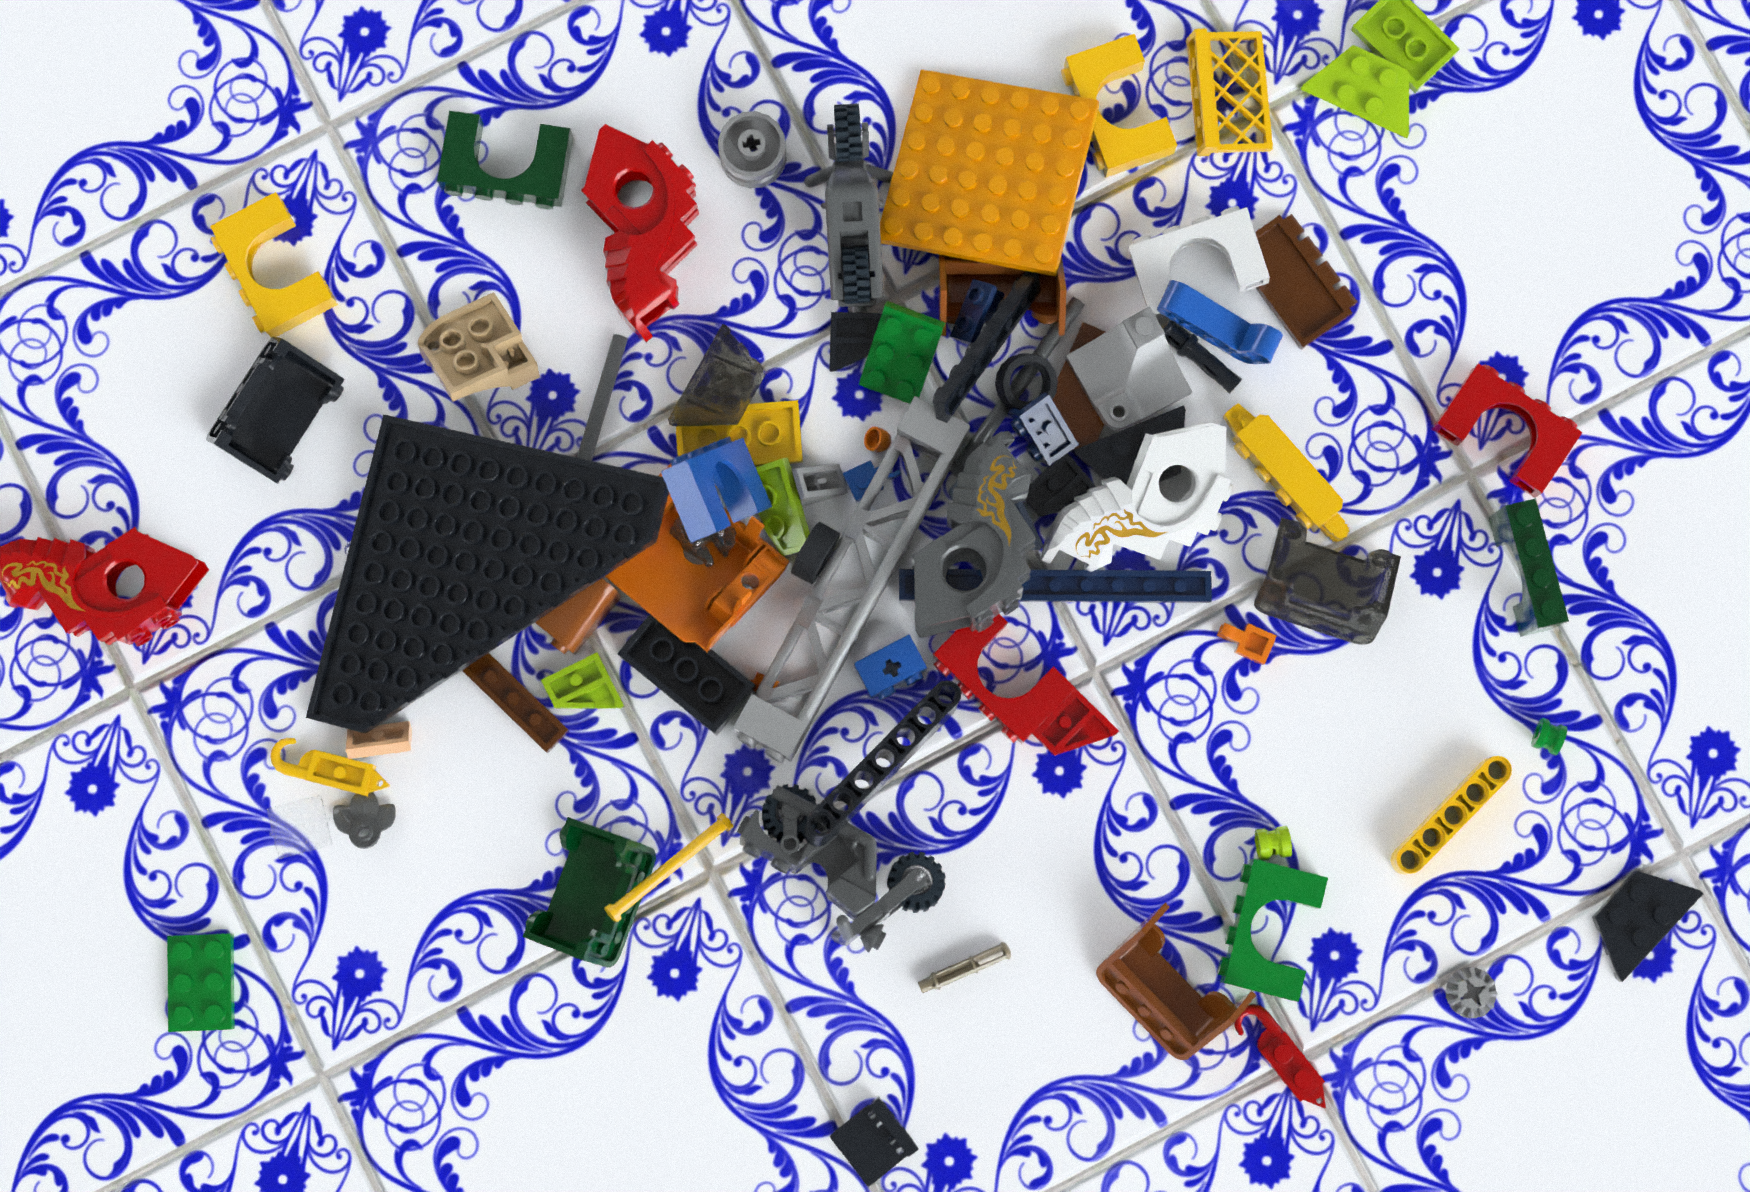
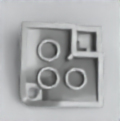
M1150 306L1128 317L1114 328L1067 354L1065 357L1102 422L1113 430H1124L1192 394V390L1164 335L1165 332ZM1115 408L1122 409L1124 416L1121 418L1116 417L1113 414V410Z

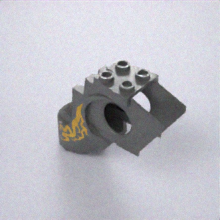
M1010 431L999 432L992 438L990 437L968 456L963 472L958 474L957 487H953V503L948 502L947 526L952 530L911 555L914 559L912 568L915 573V631L920 638L969 627L972 632L974 630L981 632L994 623L992 618L1001 612L1004 615H1008L1020 606L1018 601L1022 598V584L1030 579L1029 574L1031 572L1022 556L1035 547L1034 541L1036 537L1014 504L1027 499L1033 475L1028 468H1023L1007 449L1015 440ZM958 562L973 563L980 569L983 575V582L977 588L969 591L957 590L946 582L948 569Z

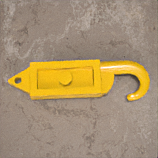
M287 737L280 739L271 750L270 759L276 771L287 776L367 797L371 792L390 787V784L376 771L377 766L318 750L306 752L298 765L283 761L281 759L282 748L288 744H295V738ZM380 781H383L382 786H379Z

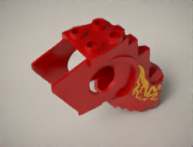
M136 527L105 545L104 548L95 552L94 548L70 539L69 543H66L56 538L51 541L41 537H37V540L18 539L0 546V582L6 592L5 599L11 607L38 611L46 602L66 633H73L74 636L79 637L91 630L99 641L105 642L108 645L120 641L128 645L135 643L138 647L149 642L153 638L151 633L160 628L168 629L180 621L179 616L183 614L180 607L210 570L205 562L158 541L148 534L145 535L138 532ZM138 565L144 574L142 590L135 597L120 599L116 592V581L120 573L130 566Z

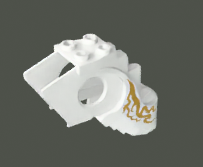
M1207 422L1153 435L1145 433L1127 484L1125 485L1116 477L1101 480L1102 486L1087 489L1086 494L1075 497V502L1060 510L1045 539L1041 560L1051 563L1058 550H1061L1083 561L1084 570L1093 572L1111 563L1113 544L1160 560L1168 539L1191 547L1197 532L1208 535L1210 530L1216 531L1222 516L1218 512L1222 501L1226 502L1229 499L1233 484L1230 483L1231 480L1225 478L1226 427ZM1169 466H1185L1190 471L1192 479L1190 489L1183 498L1171 502L1161 494L1158 485L1159 478Z

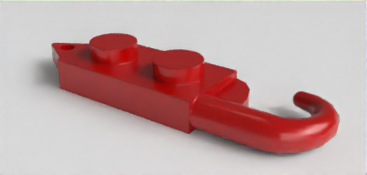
M1249 1004L1234 1022L1238 1035L1242 1036L1244 1034L1242 1029L1243 1018L1247 1015L1256 1016L1266 1028L1261 1033L1257 1042L1261 1055L1299 1102L1304 1100L1326 1108L1323 1083L1325 1081L1272 1015L1260 1005ZM1317 1098H1321V1103H1317Z

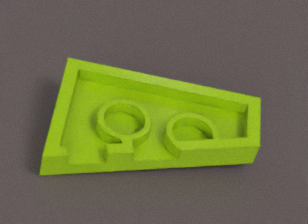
M782 458L756 467L772 507L757 514L765 525L764 530L779 553L783 556H789L800 551L810 531L789 459Z

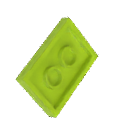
M1379 0L1351 28V31L1377 56L1409 70V88L1414 93L1428 82L1460 50L1411 0Z

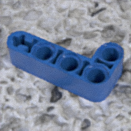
M1176 280L1169 281L1157 307V311L1235 359L1247 364H1270L1283 337V333L1278 329L1262 323L1250 324L1190 286Z

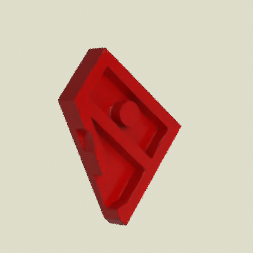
M1075 689L1032 735L1053 756H1057L1115 736L1119 730Z

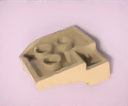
M494 292L436 319L425 328L418 339V347L422 358L427 366H431L452 401L492 388L511 387L514 390L540 378L536 360L524 344L521 332Z

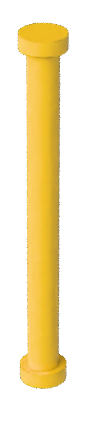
M724 813L719 814L715 823L615 904H608L604 908L606 913L617 923L621 919L620 915L723 831H730L734 827L732 822Z

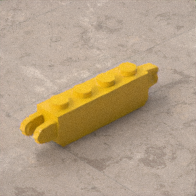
M1239 403L1229 409L1223 418L1235 435L1232 439L1235 443L1233 446L1235 451L1244 460L1248 458L1256 466L1254 469L1256 475L1264 483L1268 481L1277 490L1275 492L1276 497L1284 506L1290 505L1297 513L1295 518L1306 530L1310 528L1313 532L1320 529L1326 537L1330 538L1329 540L1335 543L1347 538L1350 527L1347 526L1348 524H1345V520L1338 514L1342 509L1343 499L1270 416L1259 414L1257 417H1254Z

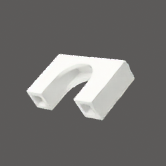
M1239 206L1223 210L1221 216L1212 219L1209 216H1203L1193 220L1191 226L1181 229L1179 225L1172 226L1163 230V235L1151 238L1150 235H1145L1132 241L1133 244L1128 246L1137 280L1146 307H1151L1157 319L1165 317L1157 311V307L1169 281L1172 280L1170 275L1171 263L1182 249L1192 244H1209L1225 254L1229 260L1239 293L1269 283L1270 276L1247 207L1239 209Z

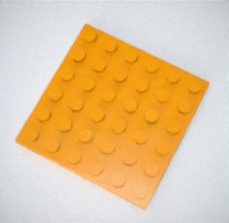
M921 69L880 221L881 244L1056 276L1099 109V101Z

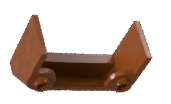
M939 255V320L955 324L973 279L996 286L997 290L1005 293L1003 299H1006L1012 290L1014 281L1018 277L1021 278L1025 271ZM1061 255L1056 276L1039 273L1041 292L1028 310H1031L1032 317L1042 324H1052L1057 321L1058 334L1065 335L1067 289ZM946 324L941 336H946Z
M1165 902L1097 967L1096 975L1099 982L1172 1057L1179 1060H1187L1229 1028L1256 997V994L1251 991L1236 1004H1233L1224 994L1217 991L1208 992L1202 997L1161 956L1158 951L1165 944V936L1155 923L1170 908Z

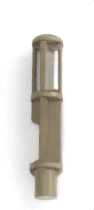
M1000 942L1001 944L977 955L968 956L969 958L935 973L931 972L928 978L917 982L922 994L932 989L940 990L941 987L973 973L977 974L980 970L1005 959L1009 960L1011 958L1009 946L1005 942Z

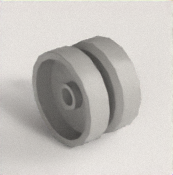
M757 111L742 112L730 118L722 127L718 138L719 156L727 177L733 182L746 188H763L773 183L781 175L787 161L785 135L779 123L773 118Z

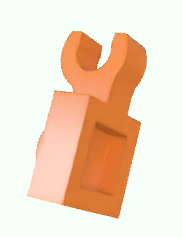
M1227 623L1221 624L1216 635L1224 640L1236 643L1237 646L1234 653L1261 665L1266 663L1277 637L1249 623L1245 625L1243 631Z

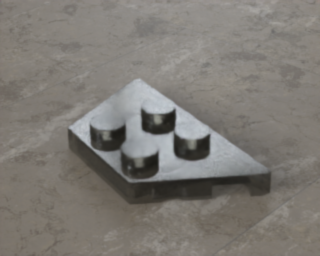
M722 324L670 414L668 418L669 425H738L765 377V369L756 359L749 355V350L742 342L739 343L733 337L727 325Z

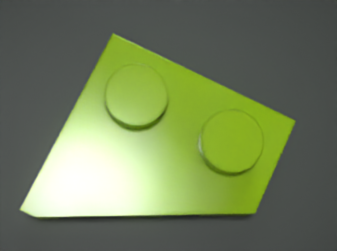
M598 652L541 680L555 709H621L625 707Z

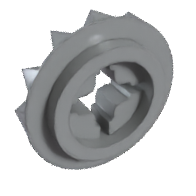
M1466 967L1456 971L1449 978L1446 985V999L1449 1006L1458 1015L1466 1018H1478L1485 1016L1486 1013L1494 1008L1498 993L1495 981L1486 971L1475 967ZM1467 983L1472 987L1483 986V989L1476 994L1477 1002H1474L1472 998L1460 999L1468 992Z

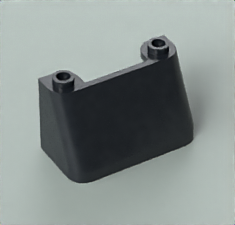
M272 337L265 344L211 427L206 441L277 484L281 479L285 481L294 468V465L291 464L292 456L290 455L322 405L330 401L336 402L344 390L342 383L345 379L283 338Z

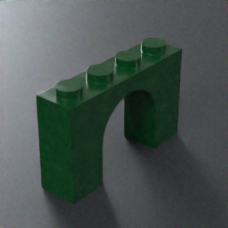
M449 110L437 182L440 188L444 190V193L452 196H462L463 193L475 194V198L485 201H492L493 197L505 199V202L513 205H523V202L535 203L536 207L546 210H552L554 206L562 207L574 139L571 128L540 124L535 156L531 165L516 177L496 178L487 174L479 166L478 156L484 126L480 115Z
M1536 498L1505 505L1488 518L1496 547L1508 544L1514 553L1522 581V600L1519 604L1513 606V611L1520 637L1556 628L1568 622L1569 618Z

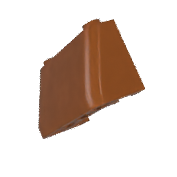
M601 578L535 623L553 637L550 644L564 655L568 650L576 655L622 596L611 584Z

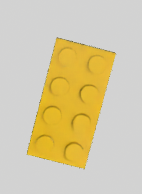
M798 400L674 410L678 457L730 436L732 442L740 438L744 439L755 467L782 458H788L790 464L803 463Z

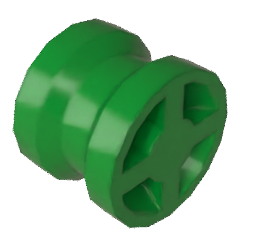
M1541 718L1535 728L1531 747L1536 749L1545 748L1548 749L1549 754L1558 755L1567 735V726L1562 724L1555 726L1548 719Z

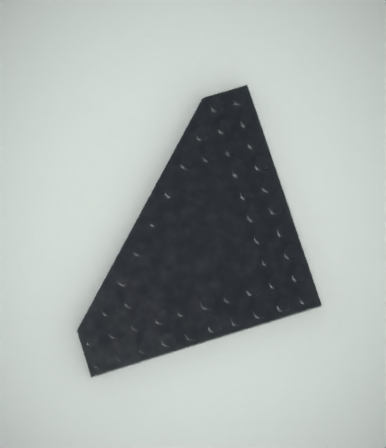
M383 414L306 718L361 733H368L655 544L669 494L663 477Z

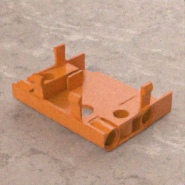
M669 493L657 542L605 577L683 642H695L708 652L779 579L790 561L760 537V533L765 525L752 516L747 526L741 521L733 523L728 510L724 508L731 526L694 541L705 545L709 550L710 557L704 564L691 563L686 559L683 552L685 545L690 543V540ZM731 528L735 529L736 534L731 532ZM742 584H747L751 586L752 589H747Z

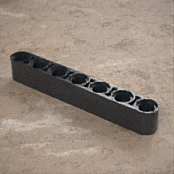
M948 680L939 682L810 813L804 828V837L809 844L820 847L829 843L954 714L961 699V690L956 683ZM945 695L952 700V702L944 703L938 698V696ZM925 716L932 723L923 724L918 720V717ZM905 737L909 739L911 745H902L897 741V738ZM880 758L886 759L891 766L882 767L878 765L876 760ZM864 780L870 787L866 789L859 788L855 781ZM837 801L844 802L849 809L844 811L838 810L833 803ZM821 823L825 825L827 831L823 833L817 832L812 828V825Z

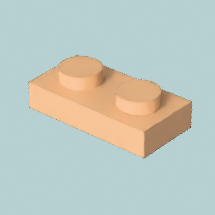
M410 721L378 725L368 733L347 729L346 753L348 759L411 751L412 728Z

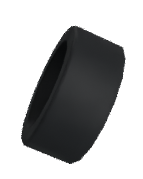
M1024 353L1011 356L1001 364L996 373L995 387L999 399L1006 407L1021 410L1033 401H1021L1011 391V375L1016 368L1022 365H1032L1039 370L1043 381L1039 396L1047 393L1053 400L1057 392L1058 379L1055 369L1047 359L1040 355Z
M818 522L800 549L792 566L791 574L812 585L821 574L839 540L840 532L822 522Z

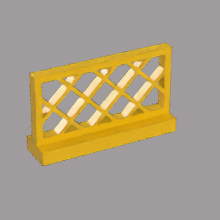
M1194 29L1187 37L1186 43L1197 156H1209L1211 153L1270 152L1273 149L1262 31L1207 32V29ZM1241 40H1254L1255 53L1251 58L1236 47ZM1210 41H1220L1229 49L1221 59L1211 51ZM1231 52L1245 63L1237 73L1223 62ZM1247 66L1257 74L1258 82L1253 88L1239 76ZM1218 67L1232 78L1224 88L1214 80L1213 72ZM1234 81L1248 93L1240 103L1226 91ZM1250 95L1260 104L1261 111L1256 117L1242 106ZM1221 96L1234 107L1227 117L1223 116L1216 108V101ZM1236 111H1239L1251 122L1243 132L1229 121ZM1253 125L1263 133L1264 143H1253L1245 135ZM1223 126L1238 137L1232 144H1220L1219 131Z

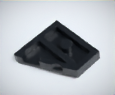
M831 312L829 372H835L868 357L882 313Z

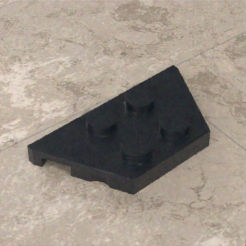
M1184 405L1075 449L1073 453L1102 480L1116 477L1126 485L1145 433L1153 435L1184 428L1186 409ZM1182 465L1169 466L1161 474L1159 482L1180 474Z
M1633 871L1592 916L1595 927L1601 934L1605 953L1609 955L1615 970L1614 976L1616 980L1623 982L1704 894L1701 890L1640 871Z

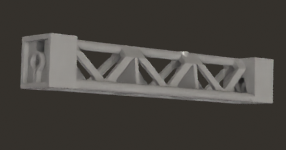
M914 396L897 428L896 437L810 594L804 601L798 616L754 695L751 694L733 728L738 733L737 738L739 741L754 749L759 744L766 748L764 753L768 757L779 763H783L785 759L792 762L812 722L943 484L949 469L963 448L969 436V424L954 416L950 418L948 423L936 419L934 406ZM912 449L937 461L925 483L921 480ZM901 456L913 498L869 512L895 462ZM906 517L895 539L872 527ZM864 535L889 549L877 571L873 568ZM853 542L856 546L866 585L821 600ZM859 604L847 627L822 615ZM815 621L841 635L829 660L825 657ZM805 629L809 635L819 670L818 674L772 688ZM811 691L797 718L769 704Z

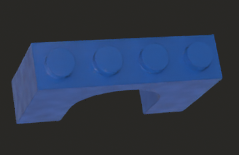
M729 436L669 460L672 467L660 471L691 543L731 526L717 493L716 486L721 493L733 523L772 507L743 438L732 442Z

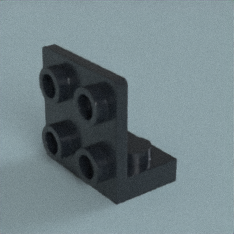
M880 1096L830 1135V1139L867 1186H871L904 1158L910 1157L919 1150V1146Z

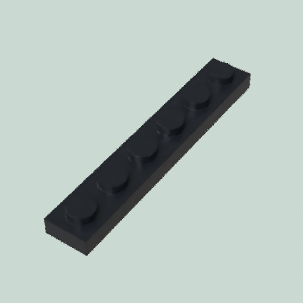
M1025 271L1021 278L1018 277L1014 281L1011 292L1006 299H1002L999 302L996 313L991 320H987L983 324L980 335L974 343L971 342L968 345L963 359L958 365L956 364L952 367L945 384L937 388L932 400L936 419L948 423L1041 292L1039 273Z

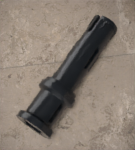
M1172 320L1163 328L1167 342L1177 350V355L1183 358L1186 356L1229 394L1240 383L1242 378L1197 342L1199 340L1197 335L1194 333L1190 334L1185 328Z

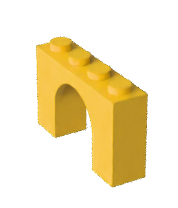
M1134 33L1067 56L1064 68L1061 69V74L1066 87L1071 85L1074 96L1096 100L1097 94L1106 84L1142 71L1145 59ZM1098 109L1090 142L1092 141L1096 151L1093 153L1096 168L1103 170L1105 178L1175 153L1177 143L1167 117L1136 128L1124 129L1107 122Z
M277 192L210 226L215 235L210 238L219 254L224 252L229 261L224 264L227 272L233 281L239 280L242 289L238 290L243 302L247 307L252 305L256 313L252 317L260 333L266 332L271 338L278 337L338 305L319 271L281 289L266 288L256 282L253 275V260L258 249L265 242L296 226L286 205Z

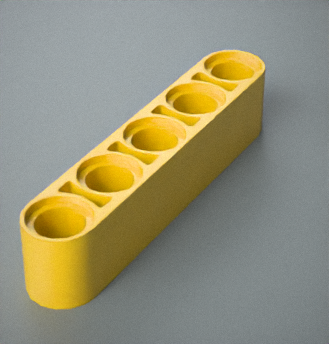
M1493 756L1481 761L1394 850L1390 860L1393 869L1399 874L1404 875L1420 871L1510 779L1512 765L1509 760L1502 756ZM1492 762L1498 764L1501 768V775L1498 779H1494L1489 775L1488 767ZM1470 784L1476 786L1479 790L1480 795L1476 802L1471 801L1467 797L1466 791ZM1448 807H1452L1457 811L1458 819L1454 824H1450L1445 819L1444 814ZM1426 829L1432 830L1436 835V842L1433 846H1428L1423 841V833ZM1405 851L1410 852L1414 856V865L1410 869L1405 868L1401 864V855Z

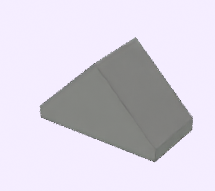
M840 464L802 467L792 470L802 507L848 493Z

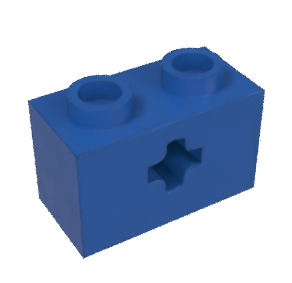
M910 634L854 663V667L870 698L873 699L878 696L879 700H883L896 693L894 687L903 682L910 686L924 678L922 673L927 671V666ZM891 662L893 666L899 664L900 668L897 669L896 677H893L890 673L884 674L887 663Z

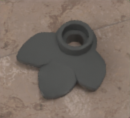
M373 792L369 793L368 797L355 794L350 802V806L336 805L333 809V820L337 829L349 835L352 844L360 849H368L376 845L380 839L381 832L390 828L396 817L395 805L383 804L379 806L378 799ZM363 828H368L369 833L366 836H359V832Z

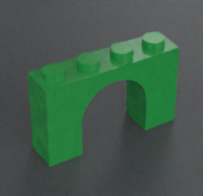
M1250 859L1249 865L1243 864L1239 881L1244 883L1241 895H1236L1233 903L1232 913L1237 915L1234 926H1228L1225 944H1228L1229 948L1227 956H1222L1220 959L1217 975L1222 976L1221 983L1299 1002L1306 971L1271 962L1260 955L1252 942L1251 924L1258 910L1265 904L1275 900L1321 909L1328 877L1258 859Z

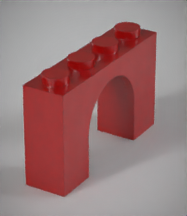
M1478 363L1471 369L1432 427V430L1458 446L1465 440L1481 414L1485 411L1502 408L1518 414L1528 426L1531 442L1528 453L1509 481L1536 498L1544 492L1583 432L1577 429V424L1570 418L1565 416L1559 417L1551 412V407L1546 402L1540 399L1533 400L1524 394L1525 390L1517 383H1508L1500 378L1498 371L1486 364L1482 366Z
M998 614L992 618L994 623L981 632L977 630L972 632L969 627L957 629L933 653V658L936 660L933 666L944 677L950 674L958 682L957 685L963 696L967 699L973 696L981 704L978 710L989 721L995 718L1003 726L1000 731L1012 743L1018 740L1023 744L1076 689L1053 666L1030 691L1022 696L1004 698L991 693L979 678L978 658L982 651L1007 626L1008 622Z

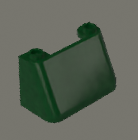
M567 817L566 823L560 831L559 838L562 848L569 851L568 857L548 910L538 909L528 917L523 937L582 961L611 968L621 956L642 898L621 914V919L617 923L609 917L604 908L608 904H615L652 873L656 853L649 846Z

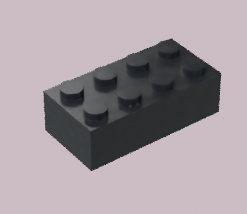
M652 615L645 619L617 653L621 659L716 736H718L756 688L753 682L712 649L706 652L695 642H683Z

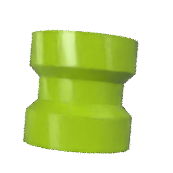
M1287 825L1277 826L1275 830L1271 831L1265 828L1255 829V846L1259 860H1269L1272 855H1278L1281 858L1292 856L1291 836Z

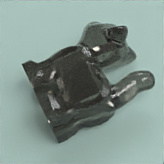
M680 517L674 521L669 531L675 539L679 540L686 552L704 562L708 568L714 564L712 555L703 549L709 542H713L714 546L725 558L728 557L729 551L736 543L735 536L737 532L732 527H727L691 543Z

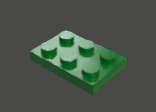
M887 301L858 385L911 404L914 396L920 398L946 323Z
M234 933L167 936L168 1032L235 1029Z

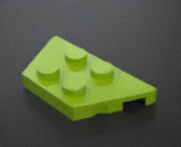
M1352 45L1305 82L1300 89L1406 139L1409 136V70L1358 46Z

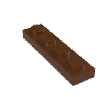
M490 653L462 670L546 753H549L570 731Z

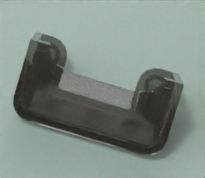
M1281 517L1256 592L1255 608L1265 615L1354 644L1367 645L1372 643L1388 616L1401 556L1384 549H1378L1369 552L1365 559L1362 560L1307 542V529L1300 522Z

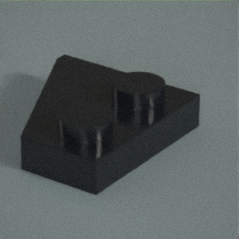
M1067 453L1046 468L1030 483L1025 502L1038 517L1059 512L1064 507L1075 502V497L1086 494L1087 489L1094 488L1096 485Z

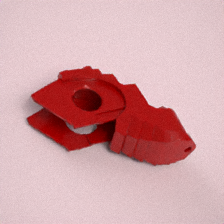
M604 124L599 129L585 186L581 191L589 199L585 203L614 232V234L605 238L603 253L606 258V282L615 307L629 328L642 341L647 343L653 337L647 327L670 309L674 310L679 306V287L677 286V281L668 274L697 246V242L694 240L696 238L695 235L687 227L700 214L697 209L698 205L694 201L696 197L694 190L696 184L692 180L694 175L683 164L678 167L671 159L673 154L662 142L657 145L652 140L647 144ZM641 180L652 185V195L647 203L642 206H626L617 197L621 188L630 181Z

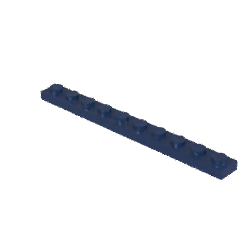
M899 569V601H915V573L913 569ZM948 569L946 582L957 590L969 591L977 588L983 582V575L980 569ZM1031 570L1029 574L1030 579L1022 584V598L1018 601L1211 603V571L1094 570L1090 572L1087 570Z

